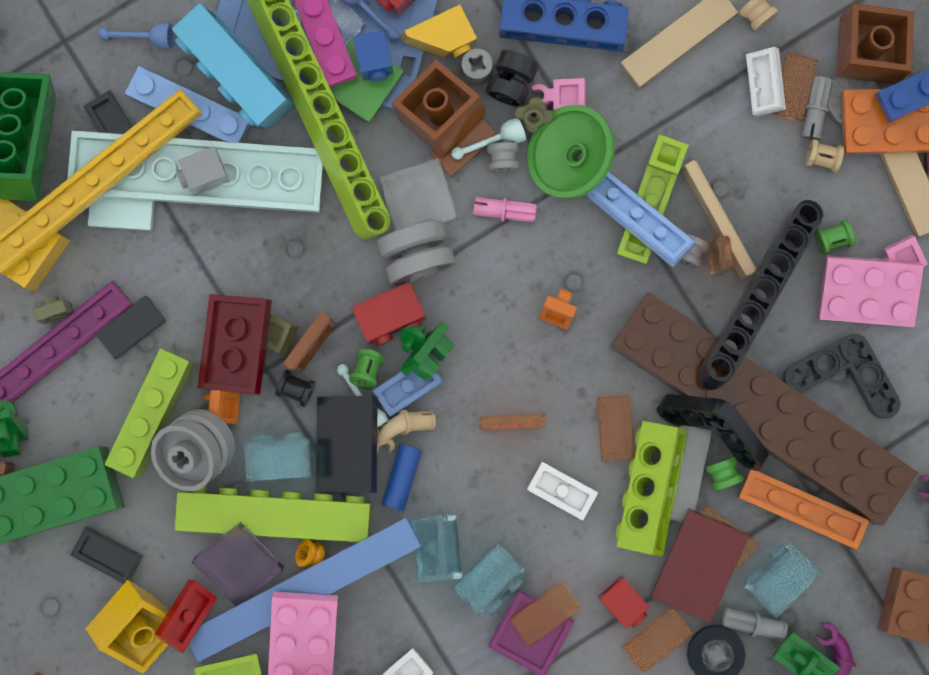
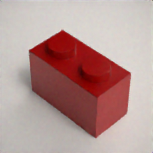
M410 281L351 307L367 343L375 342L376 347L393 340L392 334L403 330L407 326L415 328L418 325L423 326L421 321L426 319Z

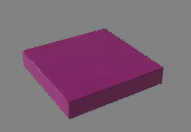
M518 589L488 647L538 675H546L575 621Z

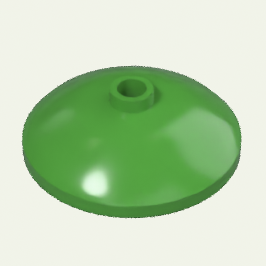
M568 105L552 111V121L550 123H543L536 132H533L527 150L528 169L535 184L545 193L560 199L578 198L594 190L608 174L615 153L614 135L607 120L597 111L587 106ZM583 153L581 160L577 161L579 154Z

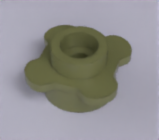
M532 97L523 106H518L515 111L516 117L523 120L526 124V129L530 132H536L540 125L550 123L553 119V113L547 110L546 104L539 97ZM535 112L537 116L533 117L531 114Z

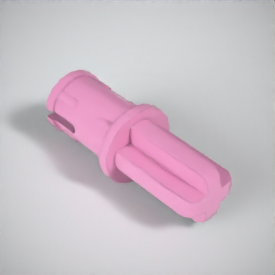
M479 196L475 198L476 204H474L473 215L476 217L499 218L501 222H505L506 219L534 222L536 219L537 205L508 201V197H504V200Z

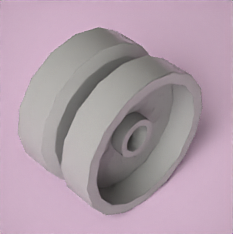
M442 220L415 224L390 233L377 241L383 259H397L386 267L391 285L419 281L456 265L451 247L438 246L447 238Z
M191 409L177 417L172 423L157 433L152 440L151 457L158 474L170 486L182 491H196L206 486L215 476L219 475L229 466L234 458L236 447L232 432L219 416L204 409Z

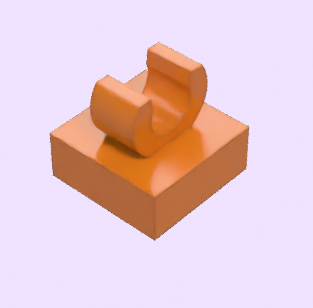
M561 288L557 299L547 296L538 319L568 330L577 310L576 306L569 304L573 293Z
M210 390V394L204 395V400H209V412L215 413L226 424L238 425L241 393Z

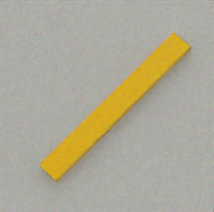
M179 89L0 233V273L2 275H5L202 115L198 107L182 89Z

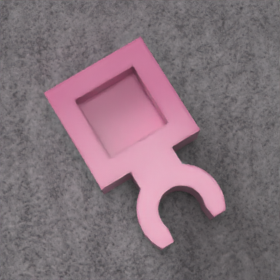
M585 78L553 79V88L549 89L543 84L532 86L533 93L544 94L542 101L546 104L547 108L549 105H553V110L568 105L586 106Z
M910 235L883 248L887 257L883 259L871 258L928 265L914 235Z

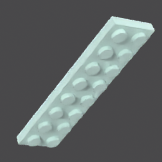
M72 131L67 179L123 134ZM173 138L101 197L320 213L323 164L315 148ZM214 146L220 156L229 182L196 195L190 191L189 187L183 189L176 172L181 170L178 160Z

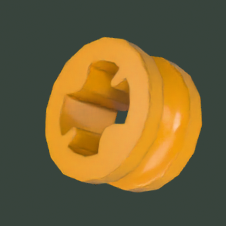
M303 539L295 553L296 564L309 569L322 562L325 556L324 545L317 541L313 542L310 539Z

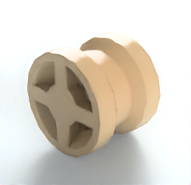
M751 0L739 11V14L742 18H747L751 22V28L756 32L772 20L779 10L775 6H770L767 0Z

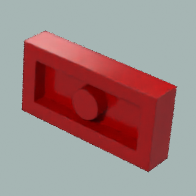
M188 579L154 635L177 652L184 653L217 597L195 580Z

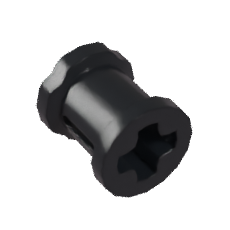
M285 370L275 395L278 397L284 395L299 401L300 406L306 407L315 388L316 381L310 380L307 382L291 375V371Z

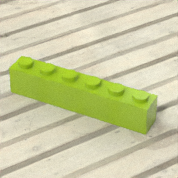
M205 486L196 491L177 492L175 531L360 542L370 537L372 503H365V496L346 495V501H333V494L314 493V499H301V492L282 491V497H269V490L251 489L250 495H238L237 488H219L218 493H206Z

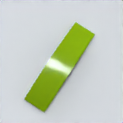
M659 134L637 195L663 215L689 144ZM624 229L617 255L647 264L651 249L627 229Z

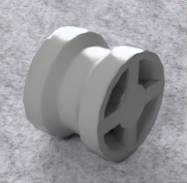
M480 48L467 51L462 59V74L465 80L474 85H481L490 79L493 71L490 54Z
M500 142L487 146V152L491 156V162L488 164L489 172L509 173L520 169L519 162L516 160V153L518 152L517 143Z
M686 234L695 241V246L679 263L691 268L700 269L702 254L708 251L710 245L698 237Z

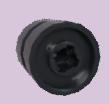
M502 50L495 65L498 73L491 75L485 92L501 103L514 107L523 106L529 93V88L526 85L533 82L539 64L521 53Z

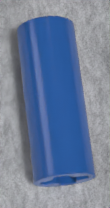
M399 444L381 503L382 505L401 511L405 510L421 457V449Z

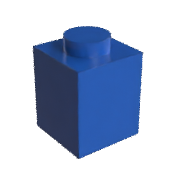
M384 29L353 36L363 80L369 79L372 83L381 82L388 79V75L394 74Z

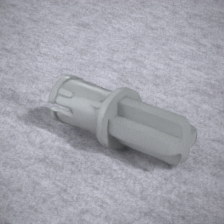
M816 76L813 79L809 103L804 107L807 113L803 133L801 134L803 138L810 139L812 127H815L813 139H822L825 115L830 112L827 106L832 79L828 77Z
M729 608L723 612L722 624L724 627L748 632L751 637L758 635L781 642L786 638L788 623L786 621L761 616L759 612L750 614Z

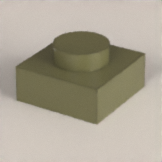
M59 297L43 300L40 302L41 307L32 310L36 322L42 324L59 320L74 312L71 302L64 299L60 300Z
M270 313L266 347L278 354L287 356L299 326Z

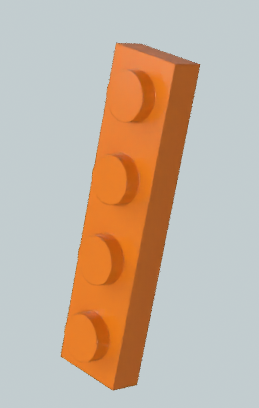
M751 469L748 470L737 496L741 500L855 550H858L870 521Z

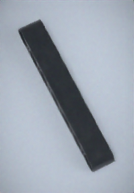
M813 200L801 201L785 219L699 368L698 379L705 388L710 390L719 389L736 373L823 219V210L817 202ZM800 214L805 216L808 219L809 223L804 222L801 219ZM785 239L791 240L795 248L790 247ZM771 264L777 265L781 273L775 272ZM756 289L762 290L766 294V299L760 297ZM741 314L747 315L751 319L752 325L745 323ZM726 340L733 341L737 346V351L731 350ZM711 366L718 367L722 372V377L715 376L711 371Z

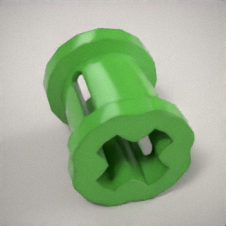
M847 219L840 221L839 225L824 230L821 227L817 228L815 232L816 243L823 256L828 255L830 250L847 245L850 248L855 246V235Z
M359 349L357 353L359 360L354 373H351L349 376V381L359 388L373 390L377 385L375 378L379 366L384 364L385 357L371 349Z

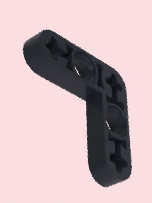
M860 334L847 335L792 364L783 373L782 381L798 392H803L847 369L868 409L874 416L890 418L895 416L900 409L901 402L899 396L870 344ZM849 340L853 344H860L861 348L857 350L860 359L868 357L869 362L862 363L856 368L854 367L853 363L859 362L854 353H847L846 349L850 346ZM822 354L831 356L834 361V367L830 372H823L818 368L817 360ZM809 361L812 372L818 378L814 380V375L812 374L802 379L803 386H800L798 383L792 384L790 380L794 377L792 371L796 370L797 373H802L810 369L806 365V362ZM866 367L874 369L877 374V380L873 385H866L861 380V372ZM883 384L885 389L880 390L879 393L883 399L889 398L891 400V404L888 405L889 411L887 412L885 409L879 410L877 405L881 403L878 394L875 393L870 396L868 391L877 389Z
M666 394L656 408L658 415L669 423L714 429L736 460L748 469L759 471L768 458L767 450L738 410L725 400Z

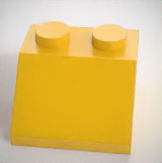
M127 580L85 629L100 651L144 674L168 646V644L154 634L169 609L150 592Z

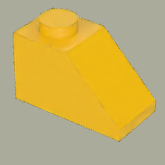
M461 5L405 30L400 37L404 44L443 58L452 54L455 58L463 56L467 51L471 50L470 46L477 39Z

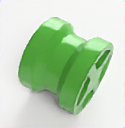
M734 456L705 466L707 473L711 474L713 478L712 487L714 491L744 481L742 474L737 472L735 467L737 460Z

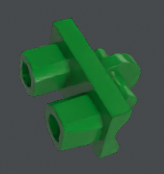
M441 321L434 331H429L426 335L423 334L425 328L421 325H418L416 328L413 326L405 327L400 333V339L403 343L401 348L406 353L410 350H413V352L399 368V371L405 376L413 371L424 381L432 377L438 370L439 365L428 354L431 352L442 361L455 347L444 335L449 327Z
M7 400L0 401V456L3 458L20 455V441L29 440L28 430L17 418L18 412L16 407Z
M793 631L788 634L772 655L774 659L795 675H835L840 669L836 663Z

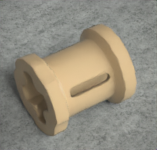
M812 139L807 151L805 166L817 165L831 169L832 173H838L844 156V146L838 145L833 147L820 144L817 139ZM819 154L828 155L830 158L819 156Z

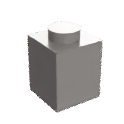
M214 146L178 160L181 170L176 172L183 189L189 187L194 195L229 182L220 156Z

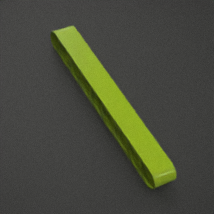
M246 0L354 232L362 240L368 241L386 232L390 226L389 213L290 1ZM272 17L280 19L283 27L276 25ZM286 45L291 46L295 50L296 56L288 53ZM299 74L306 76L310 84H304L300 80ZM313 103L321 106L323 114L315 111ZM327 131L335 136L336 143L328 139ZM340 160L345 161L349 165V172L342 169ZM354 189L362 193L363 201L355 197ZM368 217L375 221L376 230H373L368 225Z

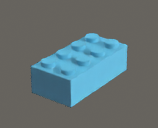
M199 3L172 28L173 32L178 36L175 39L177 45L186 54L190 53L193 57L199 59V62L196 64L197 67L208 78L212 77L221 84L218 90L229 102L233 101L242 107L239 113L251 126L255 125L257 128L261 126L270 129L295 106L292 98L216 13L208 7Z

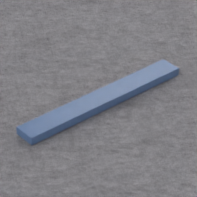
M406 517L201 624L189 645L197 661L200 662L270 626L273 591L329 595L422 547L423 544L409 517Z

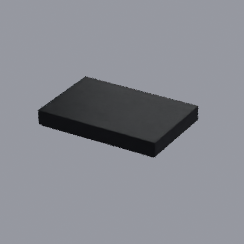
M378 396L317 397L316 492L377 493Z

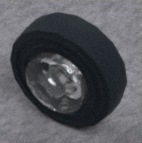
M719 625L703 627L694 633L688 643V663L695 675H738L744 666L746 653L743 642L735 632L727 627Z

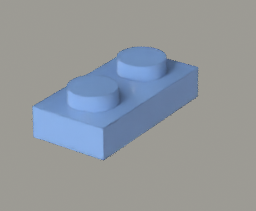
M413 371L406 376L400 372L372 391L378 396V400L389 417H392L442 384L443 381L437 372L426 381Z

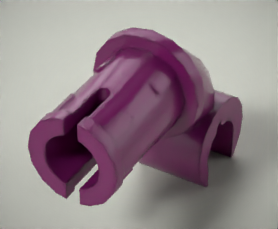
M831 622L820 623L821 626L831 630L832 637L822 638L816 635V638L821 644L830 645L834 650V654L831 657L834 659L833 662L840 667L835 675H849L852 667L857 665L854 662L849 644L837 631L834 624Z

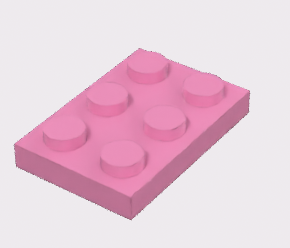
M826 255L818 318L820 320L915 327L924 265L915 262Z
M273 591L268 675H333L338 607L337 595Z

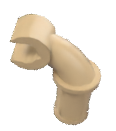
M400 410L398 415L389 420L382 428H377V454L379 447L385 445L387 452L390 453L395 447L393 438L400 433L407 435L413 431L434 430L436 418L433 411L407 412L406 410Z

